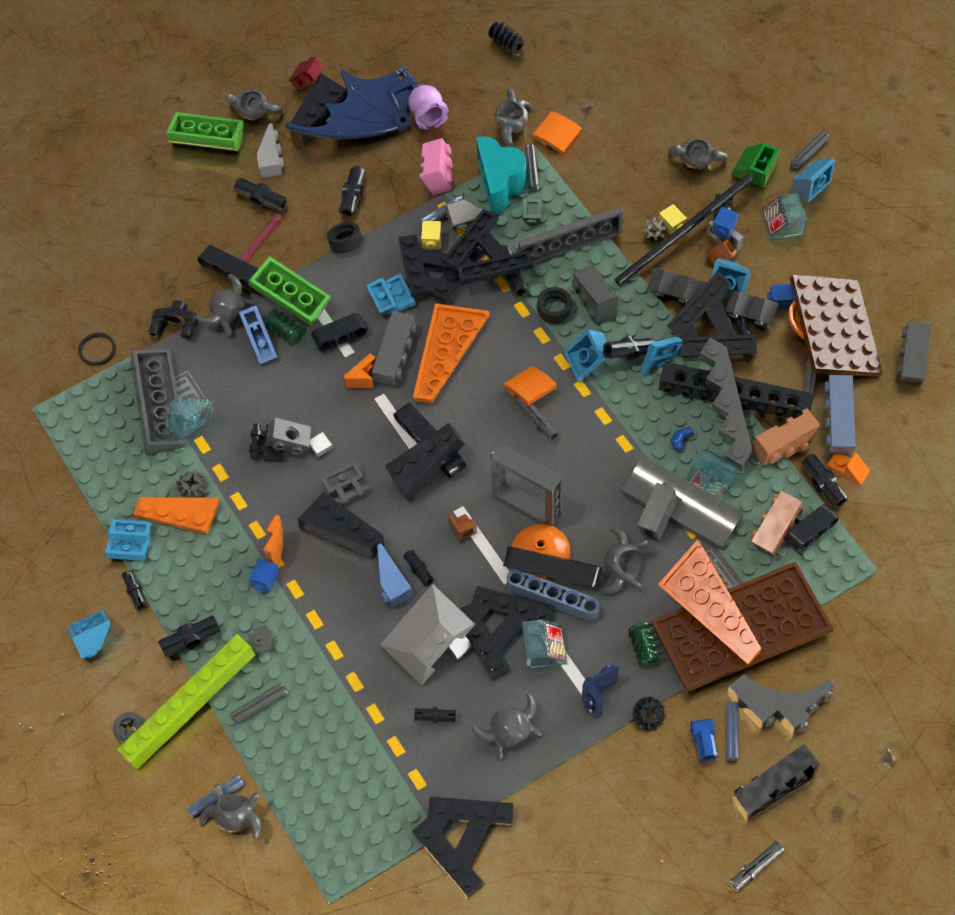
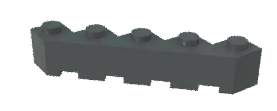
M653 267L647 289L654 290V295L664 297L665 294L679 298V302L687 304L707 282ZM727 289L719 298L724 310L729 312L728 316L737 319L739 316L753 319L754 324L764 326L765 323L773 324L779 303Z
M709 338L700 352V360L713 367L706 378V385L719 392V395L713 402L712 410L726 418L719 429L718 436L732 443V446L725 455V462L742 471L752 455V446L727 347Z

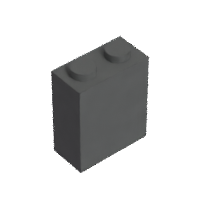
M656 482L638 522L642 535L659 542L678 501L676 491L671 484Z

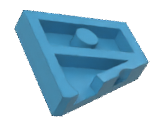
M679 337L650 342L640 373L647 376L649 375V369L654 366L660 368L664 365V362L677 357L682 340Z

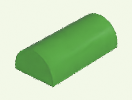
M176 112L166 131V137L169 143L238 151L243 138V120Z
M270 256L248 283L250 287L310 326L319 318L331 297Z

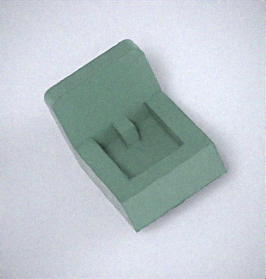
M524 198L522 219L527 224H537V221H541L542 199Z

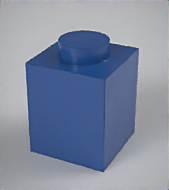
M721 207L713 222L712 234L729 240L737 225L739 213Z
M791 284L771 285L770 292H767V300L779 303L777 310H789L790 305L795 300Z
M259 558L249 577L251 587L258 592L265 591L270 593L279 574L277 564Z

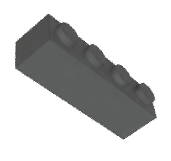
M392 311L372 370L373 382L395 387L397 380H400L402 375L401 366L406 363V351L411 348V336L415 334L417 329L414 315Z

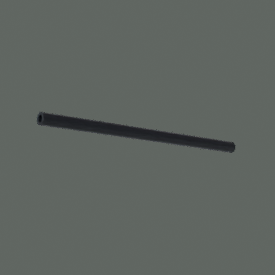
M750 174L745 175L614 279L616 284L621 286L749 185L753 181V177Z

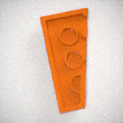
M139 497L133 515L134 518L207 535L220 500L219 498Z

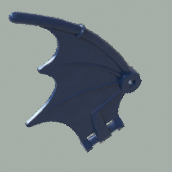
M401 66L395 72L376 79L357 78L342 69L340 73L347 89V98L342 103L325 104L331 116L330 121L326 125L320 127H304L293 123H286L285 125L287 129L337 140L367 138L394 131L404 132L409 130L412 122L410 115L407 114L408 100L411 94L409 90L418 87V82L412 75H409L406 66Z

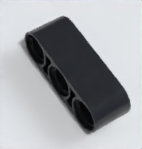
M354 313L316 328L312 331L311 336L318 350L324 352L364 336L368 329L360 314Z
M823 504L786 534L784 540L800 553L838 522L839 517L826 504Z

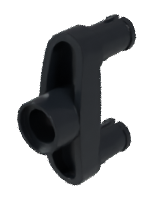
M174 300L170 308H160L153 311L148 334L152 337H159L164 323L184 325L180 336L185 340H191L194 329L199 323L195 317L197 314L188 311V305L185 302Z

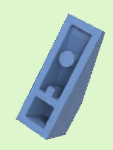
M257 306L239 312L259 363L262 364L277 358Z
M380 543L377 545L382 590L380 596L385 604L389 603L394 608L413 597L412 588Z

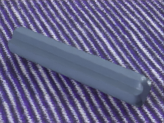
M463 195L456 197L419 220L420 225L422 226L423 221H439L447 216L445 207L448 204L466 199Z
M737 702L727 703L726 759L728 761L738 760Z
M236 775L221 785L223 794L233 793L242 787L244 782L239 775ZM215 789L187 807L191 817L202 813L207 806L216 804Z

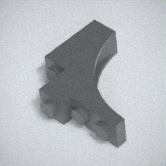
M744 674L729 685L727 694L734 702L738 703V706L759 729H762L764 726H771L777 718L794 735L797 731L801 733L808 727L810 714L818 708L819 703L822 701L827 702L833 696L832 692L835 685L830 680H827L823 684L809 690L781 692L765 688L753 682Z

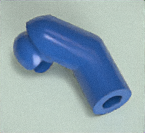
M690 426L674 432L670 440L673 449H681L683 447L681 441L693 435Z

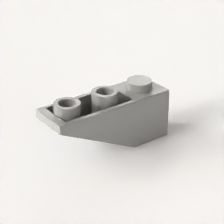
M272 123L268 125L257 152L261 179L282 175L281 168L284 167L283 158L278 156V154H282L280 143L276 144V140H279L278 132L273 130Z

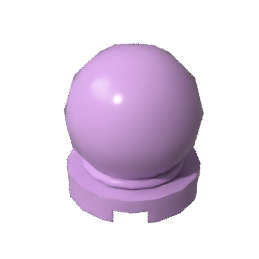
M420 85L413 89L409 96L408 104L410 111L415 115L418 127L427 130V127L434 126L437 128L442 125L448 118L447 113L449 109L442 101L438 90L430 85Z

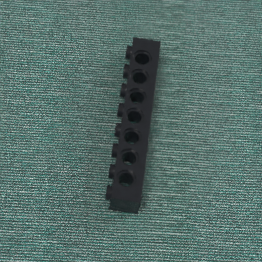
M664 362L659 381V390L665 393L679 394L684 397L698 398L706 402H714L719 395V392L706 385V378L711 371ZM734 376L742 410L748 409L760 414L767 413L779 418L792 417L793 419L801 416L802 410L806 408L811 411L814 393Z

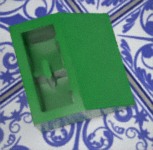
M765 143L746 147L731 176L742 179L745 175L750 174L753 177L751 183L764 188L778 163L780 149Z

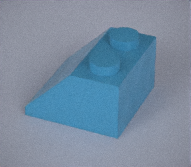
M817 159L812 164H808L801 174H797L793 178L792 191L806 202H809L831 183L835 159Z

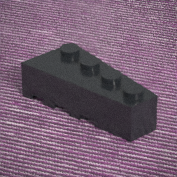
M321 73L290 123L304 127L326 125V120L330 117V113L325 104H338L345 101L347 89ZM290 130L291 138L303 146L314 137L313 135Z
M447 423L386 464L385 467L402 497L411 502L419 490H423L427 485L426 483L440 472V468L446 462H449L465 443L457 430L450 423Z
M324 492L298 518L301 531H308L315 534L316 537L328 539L333 544L345 546L349 550L371 559L378 553L377 545L380 543L383 547L385 545L382 533Z

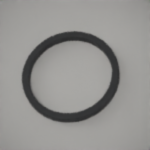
M92 333L86 336L78 347L80 358L89 365H101L108 362L116 350L114 340L105 333ZM96 336L109 339L112 343V351L104 360L92 362L82 356V346L88 339Z

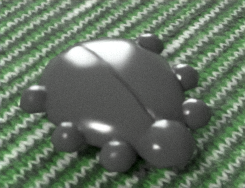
M261 625L259 629L253 628L254 633H249L247 636L249 638L247 643L251 646L252 650L256 653L270 650V643L274 640L273 637H270L272 630H267L265 625Z

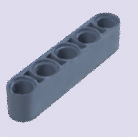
M513 569L507 574V589L515 595L554 606L555 610L591 622L598 617L599 602L594 597L521 570ZM513 580H519L520 582L515 584V583H512L511 581H513ZM531 587H537V588H539V589H537V590H531L530 588H531ZM551 593H554V594H556L557 596H556V597H550V596H548V595L551 594ZM573 600L576 603L568 604L567 601ZM592 607L594 610L587 611L586 608Z

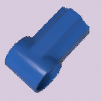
M712 718L691 721V732L693 739L696 741L699 761L706 762L716 759L717 752L714 742L715 732Z

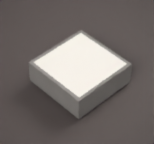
M321 432L310 439L309 447L318 458L333 449V444L324 432Z

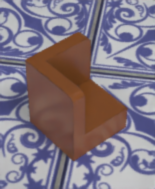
M724 238L709 247L705 254L714 266L718 258L730 260L737 251L731 242Z
M452 514L448 515L449 525L460 542L477 534V525L473 518L469 520L466 514L454 518Z

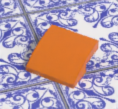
M551 111L533 133L532 137L545 147L548 144L558 153L562 154L582 128L568 118Z
M531 366L503 383V387L514 398L519 397L526 406H529L556 389L557 383L541 370Z
M276 514L266 530L269 541L263 550L266 561L278 565L284 548V531L280 516Z

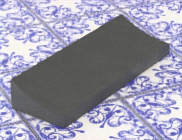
M620 207L520 240L518 241L516 253L529 250L532 264L622 234L623 212Z
M170 349L133 350L131 367L145 455L162 450L185 447V437Z
M642 455L630 478L622 488L621 493L646 507L656 482L671 484L676 491L678 501L669 520L722 550L741 523L743 511Z

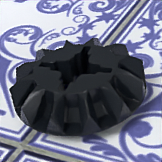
M643 697L634 705V721L643 729H656L663 724V719L666 716L664 712L665 707L656 698ZM653 708L652 713L655 718L648 717L645 719L647 715L645 709Z

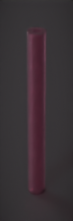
M279 213L273 216L239 259L246 261L282 218Z

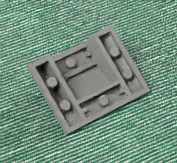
M432 584L380 645L418 683L423 685L435 671L432 665L456 638L463 639L475 623Z

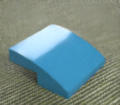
M401 273L386 281L380 278L366 285L380 315L391 314L392 311L398 312L416 305Z
M113 519L109 530V541L105 550L106 558L144 561L150 539L151 522Z

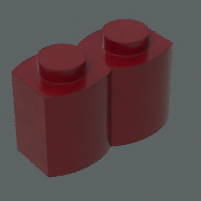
M310 57L307 61L299 63L289 81L293 87L303 89L306 85H311L316 81L325 65L317 57Z

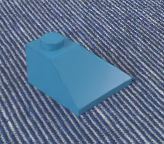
M718 258L715 261L711 278L718 271L732 283L728 289L745 293L751 270L736 262Z
M588 329L564 351L578 382H581L606 359L603 354V345L607 340L602 332Z
M104 610L67 627L81 658H90L96 655L97 651L101 650L111 624Z

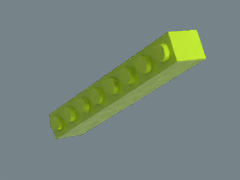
M236 634L117 749L120 754L138 770L255 656L251 646Z

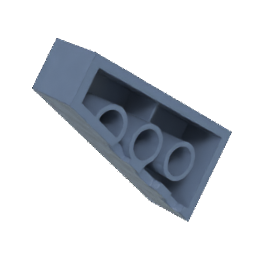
M829 375L828 381L824 382L825 411L827 415L825 418V428L828 429L826 447H829V453L853 454L855 449L853 375Z

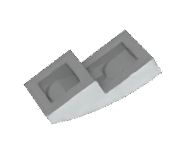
M709 221L707 234L718 243L724 238L712 234L714 221ZM733 230L729 241L736 251L742 248L744 237Z

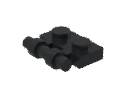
M253 424V430H251L250 435L252 444L249 446L250 459L257 460L258 454L264 455V461H283L284 450H276L273 447L266 446L269 424H266V431L260 430V424ZM259 440H265L264 446L259 445Z

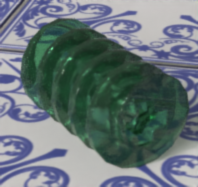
M278 308L271 310L265 321L266 329L271 330L273 334H276L291 346L298 344L307 332L306 327L301 328L300 323H296L294 319L290 320V317L288 315L285 316V313L282 311L279 312Z
M650 622L639 623L628 629V636L631 639V645L634 646L633 651L636 653V659L640 668H650L658 665L660 660L657 658L662 656V652L656 651L659 649V645L654 644L657 638L651 637L654 635V630H648L652 627Z

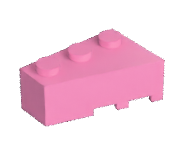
M443 138L424 143L422 146L421 157L424 159V163H421L420 166L423 169V173H420V178L433 196L453 190L452 182H454V177L451 172L453 164L449 155L451 154V148L449 144L445 143Z

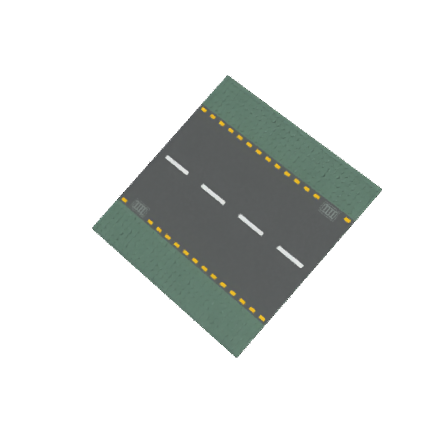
M535 147L539 188L537 190L529 189L526 164L525 189L520 194L509 197L507 208L503 212L496 214L499 221L490 231L500 245L506 244L510 246L513 254L517 252L518 241L592 216L537 147ZM481 174L363 235L362 244L355 250L347 253H335L332 251L294 271V273L331 296L325 309L312 326L306 324L267 297H261L255 293L244 297L255 301L254 306H257L277 358L262 364L259 363L240 314L229 324L232 331L230 336L226 334L220 322L212 326L203 325L199 322L194 329L191 340L183 339L180 336L182 332L180 330L144 349H170L180 413L184 396L210 399L206 418L181 416L185 447L167 449L145 455L131 367V356L33 407L36 417L108 537L113 519L151 522L134 518L133 512L139 497L184 498L177 491L176 481L180 479V475L186 474L187 471L194 472L196 470L198 473H203L207 479V489L198 498H219L220 503L207 535L151 522V533L145 560H122L128 570L134 571L135 578L142 587V594L168 636L176 633L178 628L186 623L195 624L207 617L214 616L221 632L202 640L201 644L194 649H183L178 652L192 677L236 634L245 642H248L249 638L247 636L249 633H254L253 628L259 629L261 625H265L267 630H272L270 637H273L274 640L270 643L271 649L259 653L254 652L255 656L208 701V704L328 903L337 901L424 848L412 834V830L428 818L429 797L500 802L633 721V708L639 699L653 697L663 703L684 690L672 663L651 625V621L683 608L658 584L697 539L700 541L727 589L796 562L821 606L872 576L877 570L839 521L800 553L785 540L774 557L753 546L751 535L755 528L759 529L761 526V518L765 511L769 512L772 505L770 503L775 494L779 495L783 491L802 501L804 511L802 514L797 515L793 528L825 503L786 457L779 459L773 464L762 465L752 452L742 471L725 462V455L732 446V443L718 435L719 429L726 418L712 410V401L706 402L698 398L684 397L679 394L665 393L659 390L663 366L660 368L654 366L649 369V375H642L640 370L646 355L639 356L632 361H627L625 357L606 358L581 382L577 381L564 351L588 329L602 332L607 342L620 341L627 336H633L634 339L651 338L655 339V341L678 337L667 327V324L674 318L660 299L653 294L654 292L647 289L648 284L638 272L621 286L616 284L614 279L628 269L631 263L610 238L534 263L533 269L521 271L528 290L522 297L512 296L507 281H505L503 276L460 285L445 303L430 295L413 297L416 305L398 311L414 315L417 329L415 334L411 336V348L406 351L407 360L405 365L402 364L401 366L402 375L400 380H397L395 387L373 382V388H346L343 376L369 354H372L375 359L377 358L391 314L380 315L366 285L380 278L386 281L401 273L409 289L399 246V237L417 235L419 248L422 249V226L419 220L456 197L463 195L467 202L480 209L490 211ZM524 198L542 199L541 221H537V224H527L526 221H523ZM448 216L440 219L442 231L440 250L432 251L448 253L472 222L466 223L467 227L457 229L456 227L451 228ZM486 253L482 261L490 259ZM594 265L603 276L602 281L604 285L607 283L610 285L611 289L609 291L612 294L616 293L618 295L617 317L596 324L595 320L589 317L587 306L581 303L580 294L573 289L571 283L573 272ZM424 267L427 277L440 279L446 272L444 270ZM560 287L570 294L572 310L570 316L563 322L548 323L538 315L537 298L541 291L546 288ZM553 298L544 302L543 306L549 311L557 312L565 308V303L560 299ZM435 303L490 311V316L433 403L413 401V394ZM245 305V307L243 308V310H246V309L251 308V307H253V306ZM351 314H360L368 329L364 336L324 352L318 350L311 336L313 330ZM681 347L677 357L667 361L707 371L713 369V367L701 361L700 357H681ZM531 366L541 370L557 383L556 389L532 403L544 417L550 420L549 423L559 433L558 437L553 441H549L542 431L536 429L535 423L515 403L516 398L503 387V383ZM407 403H411L436 430H439L447 423H450L457 430L465 443L457 453L463 458L467 466L453 478H449L440 469V472L426 483L427 485L423 490H419L411 502L402 497L385 467L386 464L417 444L396 422L393 413ZM746 409L743 410L752 445L755 437L766 430L753 414ZM276 417L310 426V439L324 432L333 444V449L318 458L309 447L303 455H295L284 450L283 461H264V455L258 454L257 460H251L249 446L252 444V438L250 435L251 430H253V424H260V430L266 431V424H270ZM690 426L693 435L681 441L683 443L681 449H673L670 440L674 432ZM259 440V445L264 446L265 440ZM502 443L563 476L562 515L553 527L559 529L568 539L570 544V560L602 567L598 587L552 577L544 579L597 599L599 602L598 617L596 620L589 622L554 609L550 623L562 626L567 662L548 657L544 626L527 622L500 652L509 667V672L491 680L473 647L459 660L446 650L432 665L435 669L433 674L421 685L380 645L430 587H424L417 575L411 572V567L403 558V555L408 550L411 551L413 549L418 558L426 564V569L434 578L432 584L460 609L472 603L477 586L518 596L507 589L506 577L508 572L513 570L503 566L507 546L512 547L514 538L524 528L535 524H543L493 496L490 455ZM642 455L686 480H689L698 466L730 483L721 499L742 510L743 517L741 523L722 550L670 520L660 542L641 534L638 522L645 506L621 493V490L630 478ZM352 462H356L364 476V480L358 482L359 485L367 483L370 490L364 492V495L360 497L356 496L348 500V503L342 506L383 534L384 549L412 588L413 597L394 608L389 603L385 604L380 596L382 590L378 553L371 559L353 552L345 546L333 544L328 539H321L313 533L301 531L299 528L298 518L323 492L328 495L320 478ZM506 469L507 482L545 502V490ZM194 479L191 481V483H187L189 485V489H191L192 485L195 484ZM350 486L344 489L343 491L344 493H346L348 491L353 490L354 488ZM335 493L330 497L334 499L338 497L337 493ZM277 514L280 516L284 531L283 553L277 565L279 574L270 593L265 591L258 592L251 587L249 577L258 559L266 560L263 550L269 541L266 530ZM452 514L454 518L466 514L469 520L473 518L477 525V534L460 542L449 525L448 515ZM609 528L624 530L630 538V543H636L644 539L648 540V544L639 549L641 553V566L635 580L641 584V589L638 590L624 582L618 592L605 594L599 591L600 588H605L612 584L613 578L605 570L604 558L610 547L619 544L618 536L610 532ZM539 543L538 546L542 547L544 544ZM513 580V581H511V582L516 584V583H519L520 581H519V580ZM531 587L530 589H531V590H537V589H539V588H537V587ZM551 593V594H549L548 596H550V597H556L557 595L554 594V593ZM573 600L567 601L568 604L576 603ZM592 607L586 608L587 611L594 610ZM489 611L483 617L482 622L491 635L507 616ZM616 663L619 667L617 682L600 693L604 698L603 714L595 719L592 714L589 715L583 706V682L589 676L599 674L605 666H612ZM282 683L284 685L286 694L238 723L232 720L231 712L277 684ZM529 693L536 703V712L530 723L540 730L542 735L541 737H536L530 733L521 742L503 748V757L501 760H497L495 742L487 743L479 740L472 731V725H475L481 731L490 730L491 718L499 710L514 707L517 710L523 711L527 707L526 695ZM433 707H438L437 709H456L455 723L414 721L415 708L433 709ZM448 821L442 832L443 836L465 822Z

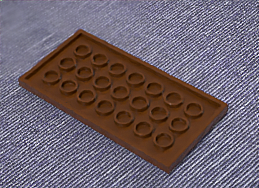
M796 562L728 589L762 648L761 652L749 665L684 607L651 621V625L686 692L833 632V626Z

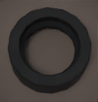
M344 222L332 227L326 236L331 250L335 253L353 251L363 241L359 226L352 222Z
M550 287L541 291L537 298V312L542 320L548 323H560L570 316L572 299L566 290L560 287ZM554 298L562 300L565 303V308L552 312L545 309L543 305L547 300Z

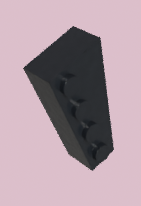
M803 744L767 771L754 777L746 786L738 787L734 791L732 802L747 822L815 779L820 763L807 746Z

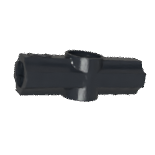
M355 165L351 167L347 183L343 185L339 214L347 218L355 215L358 200L361 201L366 170L361 166Z
M238 178L235 182L234 192L249 198L254 205L258 207L264 205L278 212L285 209L287 198L271 191L267 185L263 183L257 185L243 178Z
M506 244L501 245L509 255L513 254L510 246ZM521 272L503 276L505 281H507L512 296L518 298L527 293L528 290Z
M627 336L620 341L606 342L603 345V354L605 358L609 359L625 357L627 361H632L639 356L646 355L650 342H655V339H634L633 336Z
M809 454L801 461V466L810 476L814 489L818 493H822L833 508L841 507L848 497L837 484L835 474L830 469H826L815 454Z
M212 615L195 624L186 623L182 625L176 633L159 640L158 643L166 658L183 649H194L201 644L202 640L221 631Z

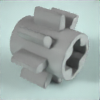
M653 217L652 222L646 221V225L649 226L644 228L645 232L648 231L647 238L652 236L657 240L658 235L664 236L662 230H665L667 226H662L663 219L658 221ZM653 225H656V228H659L657 232H655L654 229H651Z

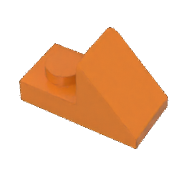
M372 354L367 355L343 376L346 388H373V380L369 375L372 374L376 359Z
M835 453L827 464V469L859 486L863 484L870 473V469L857 453L852 458L844 454Z

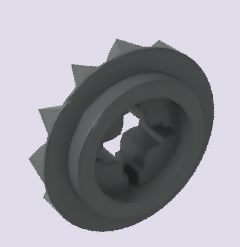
M196 470L194 472L187 471L186 474L180 475V479L176 481L177 491L184 498H198L202 496L208 485L203 473H198ZM194 479L195 484L192 485L191 489H189V485L187 483H191V481Z
M133 712L120 715L113 724L115 738L123 744L145 723L144 719L139 714ZM130 725H132L133 729L136 730L129 731V733H127L124 727H130Z

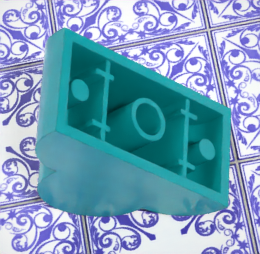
M485 136L476 137L477 161L490 212L499 214L507 208L509 197L516 196L525 189L526 158L523 152L515 147H500L499 143L493 138Z

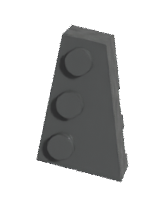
M594 265L573 272L571 283L573 289L579 292L581 303L587 306L589 317L594 319L596 324L617 317L618 295L616 293L612 294L609 291L611 289L608 283L604 285L602 281L603 276Z
M908 321L906 327H903L901 336L903 338V345L900 346L899 356H902L897 369V374H900V380L923 383L925 380L931 324Z

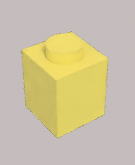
M674 204L659 213V221L663 219L662 226H667L665 231L669 235L687 222V218Z
M423 221L422 249L440 250L441 221Z

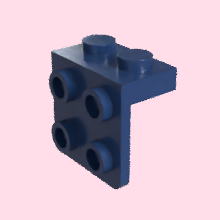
M616 663L612 666H605L599 674L589 676L583 682V706L589 715L592 714L595 719L603 714L604 698L600 693L617 682L619 667Z

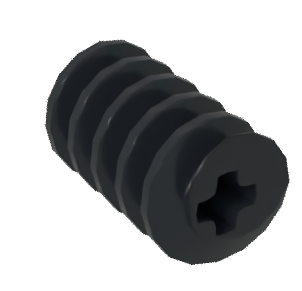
M496 21L488 31V36L512 55H516L526 41L525 37H521L520 33H516V30L511 29V26L507 25L506 22L500 23Z

